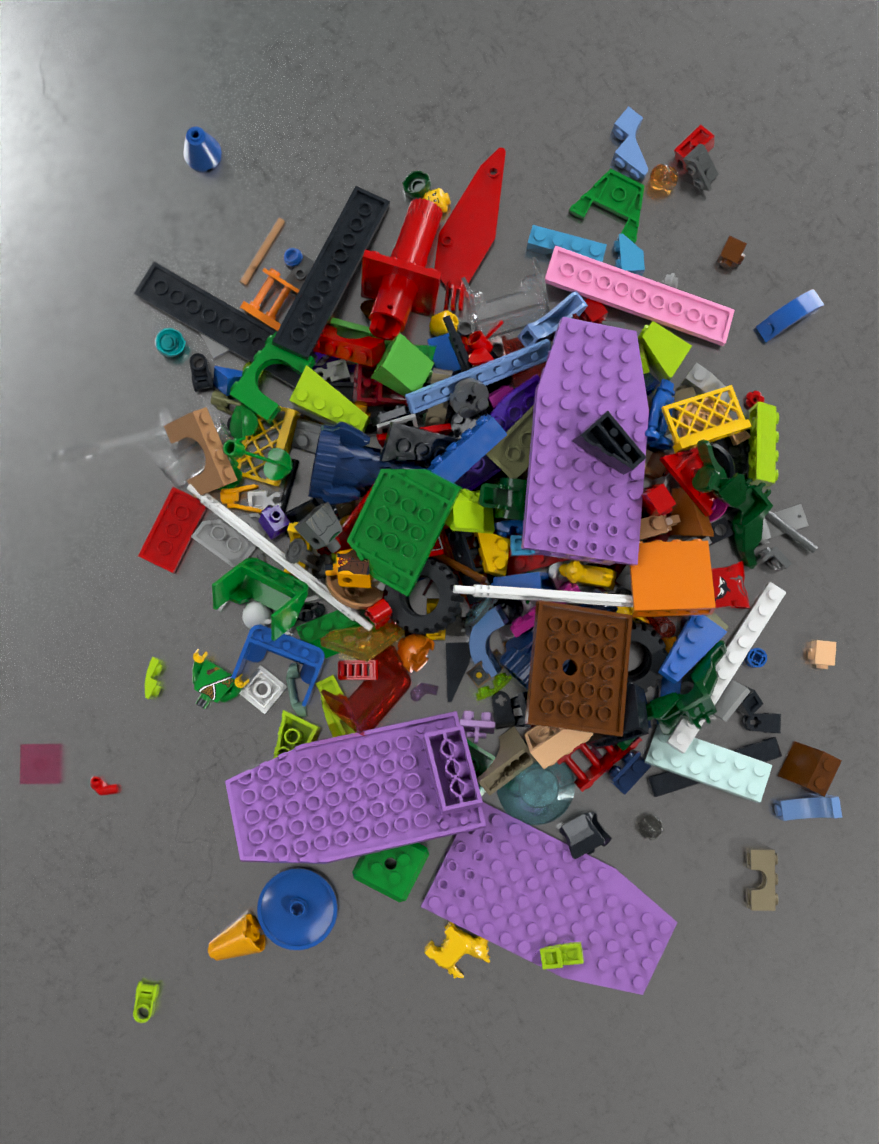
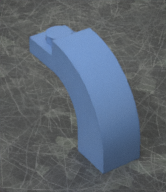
M499 604L488 610L477 620L469 639L470 654L474 664L482 661L484 671L491 678L497 675L502 668L491 651L490 637L493 631L509 622Z

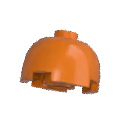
M415 633L402 638L397 645V659L400 665L410 673L413 670L418 672L429 660L426 656L430 649L434 650V641L423 634Z

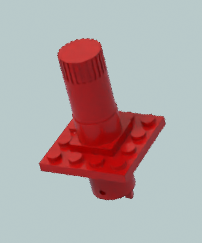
M419 198L410 202L390 257L382 255L377 251H364L361 296L375 300L369 315V320L371 321L369 330L380 339L392 341L399 332L404 331L411 311L429 317L435 315L442 272H438L433 268H426L443 211L436 203L430 200Z

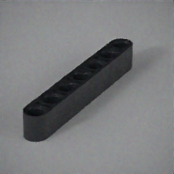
M776 737L731 750L762 762L782 756ZM669 771L648 777L653 797L665 795L700 783Z

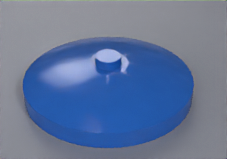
M305 868L287 869L271 878L264 886L257 905L259 924L265 935L276 945L289 950H304L322 942L334 927L338 913L336 894L330 883L319 873Z

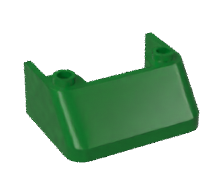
M246 558L212 584L213 609L217 610L228 600L237 604H243L252 598L276 611L271 615V640L275 641L296 623L308 596V585L258 558Z

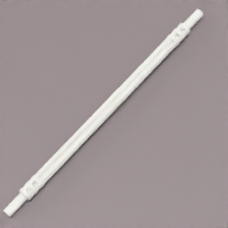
M191 484L188 485L187 490L201 500L200 502L295 577L305 582L308 587L350 620H355L369 632L372 630L374 625L359 614L360 611L338 602L324 583L298 563L288 562L283 551L208 493L200 495Z
M477 584L473 586H453V593L473 594V597L633 607L632 595Z

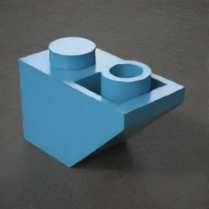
M619 234L617 240L614 241V252L618 253L615 267L642 276L645 271L643 250L624 234Z

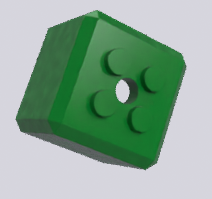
M420 842L360 856L352 871L355 880L399 903L406 901L429 856L428 844ZM394 858L397 862L396 867L388 869L385 866L386 859Z

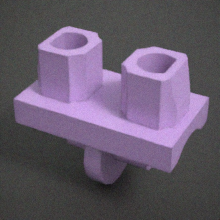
M463 712L460 726L463 725L464 732H467V737L474 738V744H478L479 738L486 739V733L494 734L495 722H493L492 713L483 712L481 714V721L474 720V712Z

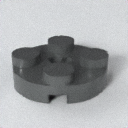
M474 378L460 381L454 387L453 395L450 394V405L462 418L475 416L487 409L489 405L487 387L480 380L478 381ZM471 394L473 396L471 400L465 401L468 399V395Z

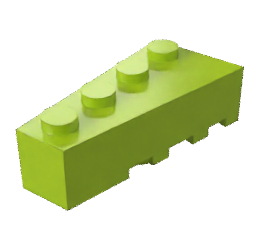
M306 365L289 401L294 406L334 425L342 421L365 433L371 421L369 416Z
M283 710L274 758L284 752L287 753L295 749V747L301 744L317 741L322 727Z

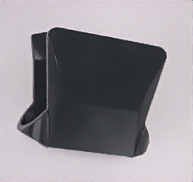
M596 811L585 812L562 825L559 829V832L567 840L573 859H577L584 854L594 853L595 848L601 845L605 847L612 839L598 822Z

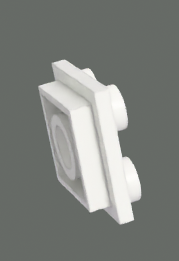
M259 665L249 677V683L243 687L239 694L266 714L286 690L287 686L262 665ZM260 684H265L268 688L265 695H260L257 692V687Z

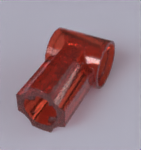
M667 616L645 617L661 637L670 638L675 634L676 627ZM667 623L668 629L666 632L662 633L661 627L663 624Z

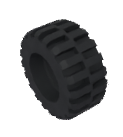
M427 559L418 579L430 578L437 584L439 589V602L430 614H417L410 605L409 596L400 593L388 585L385 586V590H388V595L384 596V600L388 602L392 609L393 616H391V619L394 623H399L401 629L415 634L438 633L439 630L447 629L449 627L448 624L454 623L457 619L455 615L460 614L462 610L459 607L460 602L464 601V597L461 594L453 593V586L459 585L458 581L460 580L458 575L453 573V569L440 561Z
M636 618L635 620L632 619L631 641L640 642L645 647L646 653L640 666L632 671H628L627 683H636L646 693L648 692V687L652 686L654 688L657 685V679L661 680L663 678L658 671L665 661L668 652L665 649L664 641L650 624Z

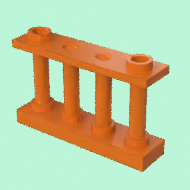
M264 268L262 271L268 275L266 281L253 302L250 301L248 304L243 301L240 308L278 331L281 324L275 321L277 318L276 314L290 291L292 290L298 294L299 289L280 278L281 274L276 270ZM276 280L284 285V288L270 311L264 314L259 311L261 308L260 304Z

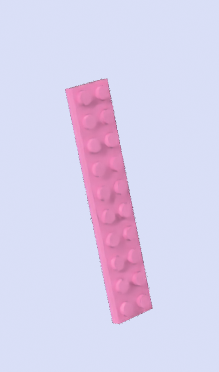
M556 245L543 281L569 292L577 291L583 297L721 346L726 344L735 311L726 306Z

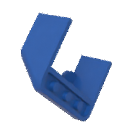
M264 625L253 626L249 631L231 678L236 679L242 673L247 660L260 662L264 659L267 651L303 665L300 677L305 683L310 685L302 706L306 707L309 705L316 687L315 683L319 680L325 660L324 651L320 647L287 634H283L273 641L271 640V628Z

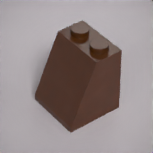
M793 741L777 776L811 794L825 797L842 760L819 749Z

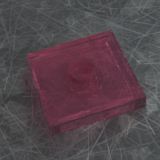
M20 744V784H60L62 744Z

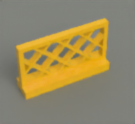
M732 385L661 408L675 443L673 446L675 453L697 447V442L702 439L710 443L744 432L751 427L749 419L745 420ZM728 391L730 396L729 403L720 399L722 393ZM705 398L715 401L712 409L703 405ZM692 403L697 406L695 414L685 410L687 404ZM718 403L726 407L724 415L715 411ZM674 408L680 412L677 420L671 417L669 409ZM700 409L710 413L707 421L698 417ZM729 410L736 412L738 420L733 421L727 417ZM683 414L693 418L690 426L680 422ZM712 415L722 419L719 426L710 423ZM695 420L704 424L702 431L699 432L692 428ZM678 426L687 430L684 437L679 438L676 431Z
M280 406L281 411L285 412L284 419L279 423L274 419V426L265 430L261 422L263 419L257 416L258 423L263 432L255 437L253 435L246 436L242 444L246 449L247 445L253 442L257 448V451L253 454H260L263 457L262 451L269 447L281 448L289 454L297 420L300 418L301 413ZM277 429L279 433L278 439L272 442L267 433ZM265 435L269 444L260 449L256 440ZM243 455L237 458L239 463L237 468L240 469L241 464L247 460L252 468L246 473L242 472L243 477L277 487L280 486L281 480L274 481L267 477L264 479L259 476L257 470L263 467L266 461L255 467L250 459L252 458L251 456L245 455L246 457L243 458Z

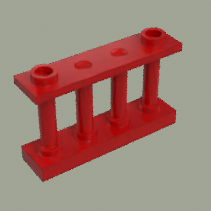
M637 737L624 751L619 749L617 745L615 747L613 745L604 747L608 753L600 760L589 749L586 742L581 743L570 754L558 759L557 763L559 765L562 762L567 764L578 777L574 781L575 785L583 792L585 789L590 788L600 776L630 750L635 749L642 739ZM577 749H580L593 765L585 773L571 758V755Z

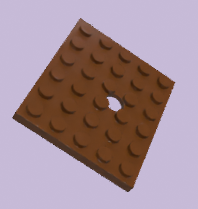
M542 600L536 601L525 724L623 737L633 615ZM566 660H572V663L576 665V671L571 676L566 675L563 671V663Z

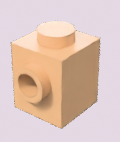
M812 641L811 648L808 650L810 664L816 665L817 669H828V666H835L836 642Z

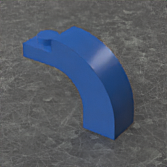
M810 290L772 313L767 319L757 325L756 329L765 342H769L794 323L810 316L824 306L815 290Z

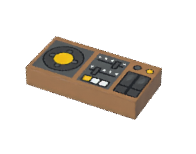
M496 649L492 653L503 669L504 667L499 662L502 654ZM482 661L466 673L478 688L491 679V676L484 671Z

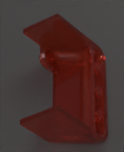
M371 636L369 639L376 652L369 660H378V680H364L349 698L342 694L336 696L324 689L321 691L332 712L362 736H367L364 735L365 732L363 731L374 729L411 685V677L404 667L395 646L374 636Z

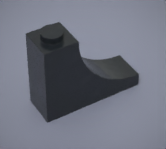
M627 683L623 737L593 733V736L590 737L586 744L594 749H600L649 734L644 689L636 683Z

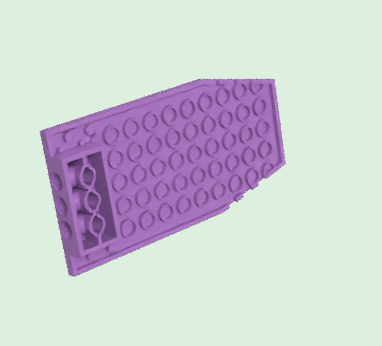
M562 317L559 321L551 350L548 353L547 362L542 370L540 382L535 390L521 549L534 550L535 554L597 564L612 565L619 563L635 566L638 565L642 512L641 494H643L645 460L634 470L623 475L572 442V440L597 417L609 411L646 456L647 437L645 436V431L648 430L649 407L637 331Z
M457 711L301 744L287 753L284 752L268 762L265 761L259 764V766L225 781L241 862L327 864L486 827L481 808L483 801L463 725L460 726Z
M483 802L481 808L486 827L452 836L428 884L429 889L420 906L542 967L540 948L581 942L584 956L583 964L563 965V968L546 970L562 978L643 995L678 922L614 867L588 854L573 859L568 844Z

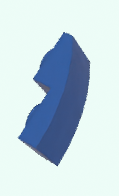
M508 520L494 523V532L496 535L505 538L516 533L522 535L524 521Z

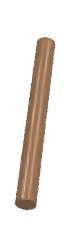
M282 218L277 219L239 281L241 284L246 286L285 223Z

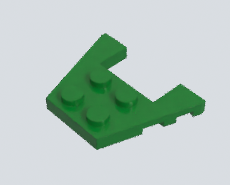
M610 169L587 193L583 194L570 207L568 212L584 220L591 204L594 203L626 219L627 223L621 234H624L635 244L645 185Z

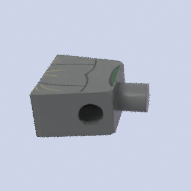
M329 502L315 507L294 527L316 550L327 546L329 551L334 553L341 548L335 537L342 532V526Z

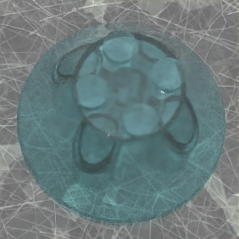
M536 761L497 790L499 801L510 816L526 824L542 825L559 818L571 804L575 790L573 772L565 762H562L560 765L556 762L554 765L543 769Z

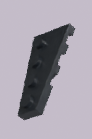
M390 421L379 460L434 459L439 455L442 456L451 443H456L461 438Z

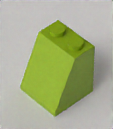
M652 321L650 326L646 324L638 336V344H643L649 366L660 383L662 379L670 381L692 345Z

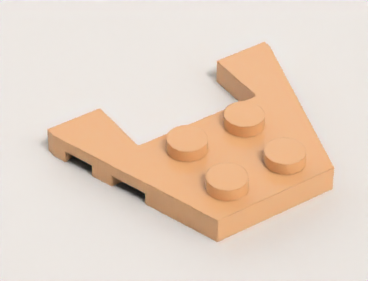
M705 398L703 405L712 409L715 401ZM691 403L687 405L685 410L695 414L697 406ZM718 403L715 411L724 415L726 409ZM700 409L698 417L707 421L710 413ZM676 411L677 419H678L679 414H680L679 411ZM683 414L680 422L690 426L693 418ZM712 415L710 423L719 426L722 419ZM695 420L692 428L700 432L703 430L704 424ZM678 426L680 438L684 437L687 430ZM747 431L729 437L733 446L751 436Z

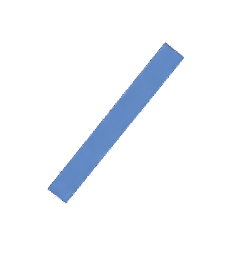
M545 339L405 394L410 413H418L448 401L450 394L453 395L455 391L454 387L456 384L464 379L474 378L475 380H480L486 386L547 362V356L551 350L550 340Z

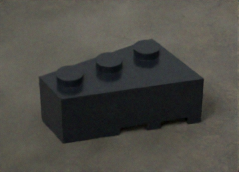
M609 411L597 417L572 440V442L623 475L634 470L647 458Z

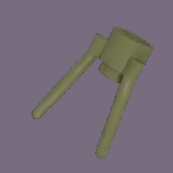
M214 390L212 393L211 404L217 406L218 410L224 411L231 416L233 411L226 407L229 404L241 406L240 402L231 400L230 396H226L221 391Z

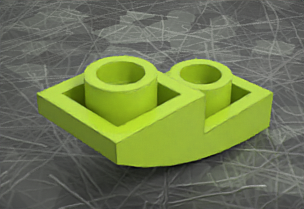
M152 657L146 673L145 698L147 699L157 697L161 690V686H159L161 681L155 679V676H159L161 673L163 660Z

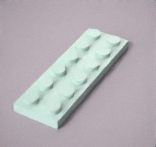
M657 725L645 763L747 800L761 803L772 768L771 764L697 738L693 739L686 752L682 754L666 743L670 735H664L661 732L660 725Z

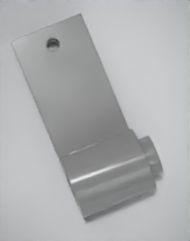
M801 504L774 513L795 530L809 526ZM764 517L762 540L758 546L770 543L768 539L786 534V532Z

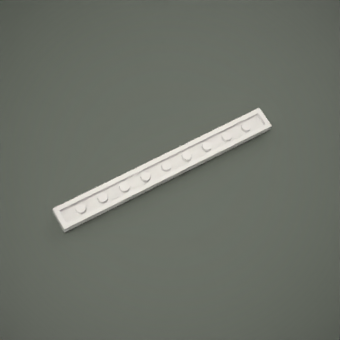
M772 582L767 583L728 644L726 654L716 665L718 681L711 696L714 706L786 594L784 590ZM682 717L666 743L683 754L699 729L694 724H689ZM701 720L699 724L702 726L705 720Z

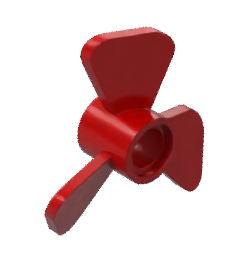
M502 320L495 323L486 335L481 331H475L468 338L460 336L467 354H471L468 360L471 365H482L494 360L490 354L493 345L488 338L504 323Z

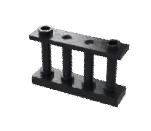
M450 527L445 529L454 560L480 574H484L483 566L475 567L472 556L479 555L478 548H480L478 538L475 537L478 547L470 549L466 537L474 536V532L453 531ZM459 572L463 586L481 585V583ZM487 574L490 582L489 585L493 582V578L497 576ZM466 594L469 605L486 599L485 597H473V594Z

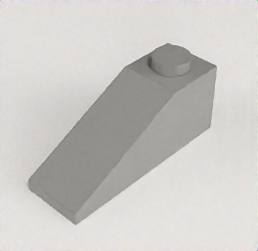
M698 363L693 366L682 381V384L687 385V387L693 386L695 393L698 395L726 387L711 372ZM728 391L722 393L720 397L721 400L727 403L730 401Z

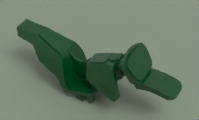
M702 439L697 442V448L704 466L697 471L692 480V486L702 493L711 491L725 505L739 509L732 523L736 547L743 565L754 569L757 566L754 550L762 540L763 519L773 507L767 498L771 494V490L767 489L763 493L762 488L766 486V483L761 482L758 485H751L749 483L752 482V479L747 478L745 480L744 475L736 473L731 479L727 478L724 468L718 464L714 457L709 441Z
M718 641L702 657L690 676L694 683L691 692L687 694L672 692L646 704L648 721L652 719L658 720L661 732L664 735L671 734L682 716L689 724H694L697 729L702 728L699 724L701 720H706L707 724L711 723L709 716L717 712L711 699L718 681L716 665L727 652L724 641ZM636 738L617 743V746L624 751Z

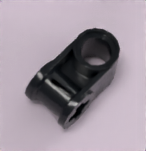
M201 353L193 354L190 357L189 363L194 391L199 392L200 389L205 388L215 389L209 361ZM197 360H204L202 367H195Z
M503 691L495 692L492 695L491 701L496 730L516 726L509 695ZM498 695H501L503 698H506V700L503 701V705H500L498 702H495V700L499 698Z
M754 713L751 717L744 715L742 718V726L748 731L781 734V714ZM755 720V724H750V721Z

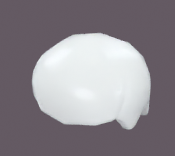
M250 602L243 609V622L249 629L255 625L268 627L271 624L272 612L269 607L260 602Z

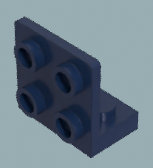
M636 750L629 751L621 758L623 761L618 766L614 765L608 772L609 776L607 779L624 795L651 768V765L645 763V760L640 756L641 753Z

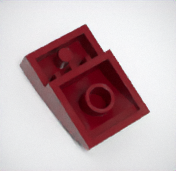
M357 363L354 367V405L395 407L405 404L408 407L406 397L371 378L377 365L370 367Z

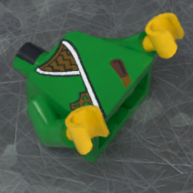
M197 649L193 655L192 683L194 690L201 693L195 704L206 709L211 700L216 703H226L236 698L250 680L248 679L243 682L241 680L243 674H240L236 679L231 678L232 674L210 660H205L208 655L207 652L200 656L198 653L199 649Z

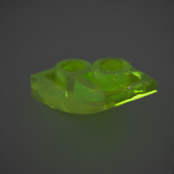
M506 672L495 675V680H491L493 688L490 689L489 685L478 688L479 692L475 693L476 700L479 701L497 693L510 682L512 676H507Z

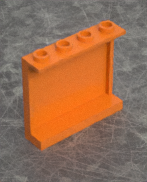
M676 539L671 542L654 540L648 543L639 541L638 565H630L633 617L712 615L716 607L709 542L702 541V539H693L691 541Z

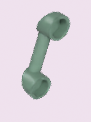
M291 663L286 675L291 707L299 717H307L306 707L302 706L303 701L298 702L294 679L300 678L298 663Z

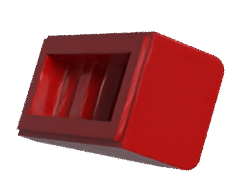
M339 660L338 680H378V660Z

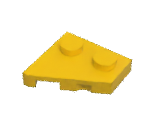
M474 532V537L478 538L480 545L478 551L482 558L484 573L497 577L506 576L510 539L496 534Z

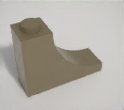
M515 726L498 737L500 748L495 760L477 778V781L489 796L537 761L530 753L527 742Z

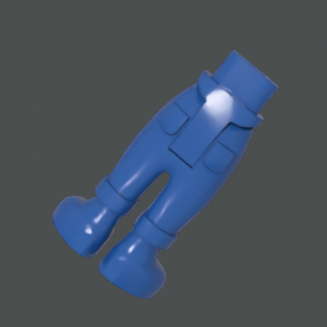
M666 379L661 380V384L657 387L656 394L652 398L648 417V430L645 431L647 443H650L649 446L661 450H670L673 446L672 440L665 437L668 425L661 409L663 406L674 403L675 400L672 397L675 396V391H673L674 383ZM669 409V413H670L671 417H672L673 409Z

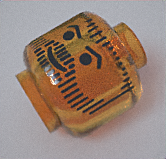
M664 164L655 166L650 174L651 185L655 189L663 191L672 190L678 182L677 170Z

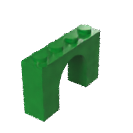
M277 331L274 335H270L267 338L265 347L262 351L259 350L255 354L253 363L243 370V376L231 386V392L229 393L233 399L243 404L268 424L272 423L281 411V408L259 390L258 380L261 372L267 366L283 364L301 376L306 365L312 369L316 364L312 356L307 361L272 345Z

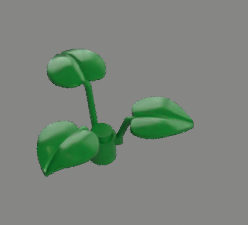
M243 404L236 406L231 418L230 433L234 439L227 440L223 445V451L228 455L237 481L218 490L235 488L240 483L242 472L237 468L239 463L235 458H240L244 454L266 461L263 471L270 480L278 481L291 473L293 468L290 455L281 448H272L268 453V458L246 451L245 446L240 442L244 441L246 436H252L256 432L258 418L254 412Z

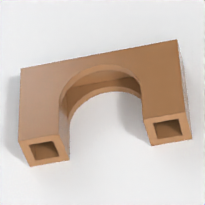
M207 407L193 411L164 425L171 444L192 438L202 447L206 458L205 469L200 475L187 480L188 484H191L200 496L237 481L230 461L223 451L222 442Z

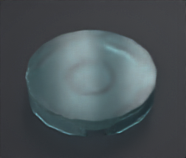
M486 598L476 602L467 613L464 623L470 628L476 625L490 609L495 598Z

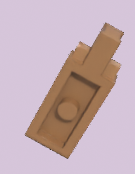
M667 514L664 516L654 515L641 519L639 541L671 531V526L681 522L679 515L670 517Z

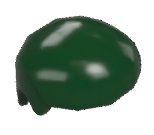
M412 171L402 182L403 190L407 196L413 199L423 198L424 194L431 189V180L427 173Z

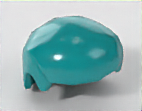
M173 328L162 329L157 333L155 339V346L158 352L166 357H176L182 353L186 344L181 332Z

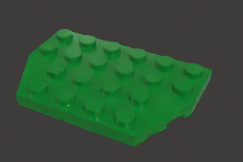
M381 469L347 542L356 551L361 561L369 559L370 574L373 578L406 596H410L462 487L428 469Z

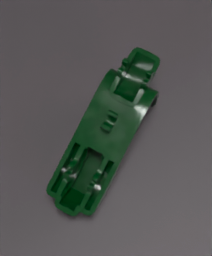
M500 478L498 485L483 484L480 489L479 504L483 507L496 509L494 518L524 521L527 480Z

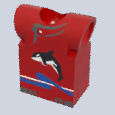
M743 561L728 567L711 569L715 609L726 607L750 609L748 593L744 587L745 572Z

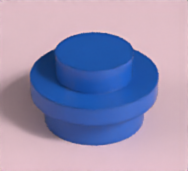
M289 248L285 251L284 261L288 266L295 267L302 262L303 255L299 249Z

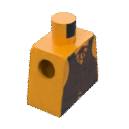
M354 549L337 552V563L325 564L326 576L337 575L339 586L371 588L369 559L361 561Z

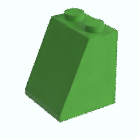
M399 333L388 344L371 378L405 397V394L424 387L425 381H428L432 376L433 370L431 369L434 362Z

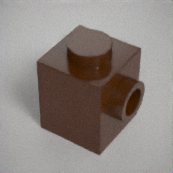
M729 236L719 254L717 262L726 269H734L737 264L741 265L745 257L743 251L747 243Z

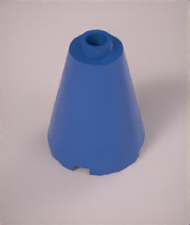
M197 126L191 127L187 131L183 154L189 167L200 172L215 168L220 162L222 155L218 141Z

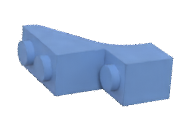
M628 106L614 123L612 129L618 139L624 140L615 151L613 160L619 168L627 170L633 179L643 182L648 172V167L635 136L637 129L641 126L643 117Z
M577 291L572 292L545 316L533 323L527 324L517 337L525 347L545 339L549 340L556 333L562 317L577 319L588 305Z

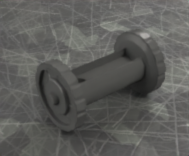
M299 538L293 540L285 552L288 562L293 564L299 561L312 568V575L317 579L326 577L325 564H333L331 556L327 554L318 556L307 550L306 542Z

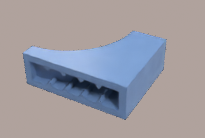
M812 794L777 799V805L774 806L776 816L783 821L806 818H842L839 797L828 794L825 797Z

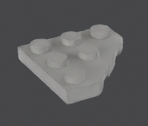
M252 513L238 516L263 537L266 536L267 533L258 522L260 514ZM223 519L202 521L191 536L233 568L246 558H249L257 548L255 544Z

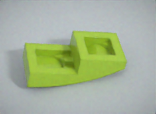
M581 942L540 948L542 969L563 968V965L584 963Z

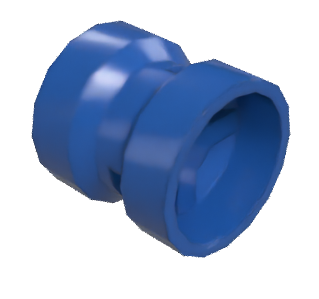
M760 648L750 649L744 658V662L751 668L762 667L767 662V654Z

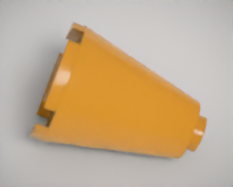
M252 914L243 915L209 942V947L207 948L209 956L219 961L256 954L265 950L264 934L260 935L258 929L261 926L258 920Z

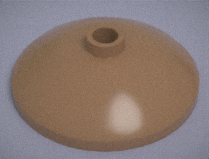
M337 575L326 576V586L331 595L347 607L368 609L383 597V591L373 586L371 588L342 587L338 584Z

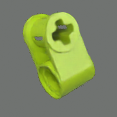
M143 981L138 982L133 1017L137 1022L145 1023L154 1015L160 984L149 985L143 984ZM141 1007L148 1010L147 1017H143L140 1014Z

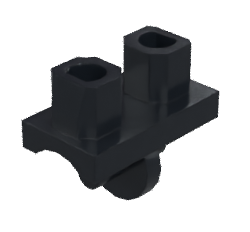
M528 691L519 693L518 696L510 699L512 709L521 707L522 715L514 717L516 727L531 728L536 726L525 724Z

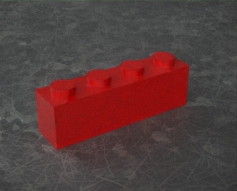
M664 483L643 488L641 496L642 513L644 516H664L673 510L672 506L676 502Z

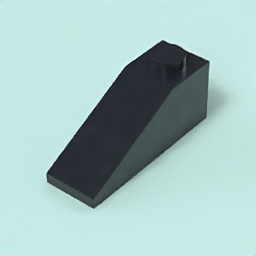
M469 642L446 643L447 702H452L470 663V658H472Z

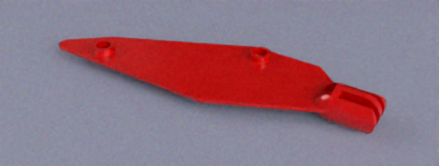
M502 147L498 148L479 167L439 232L434 269L442 272L441 281L446 286L444 310L449 308L450 294L452 295L451 311H456L458 295H460L458 310H463L465 289L496 238L506 150Z

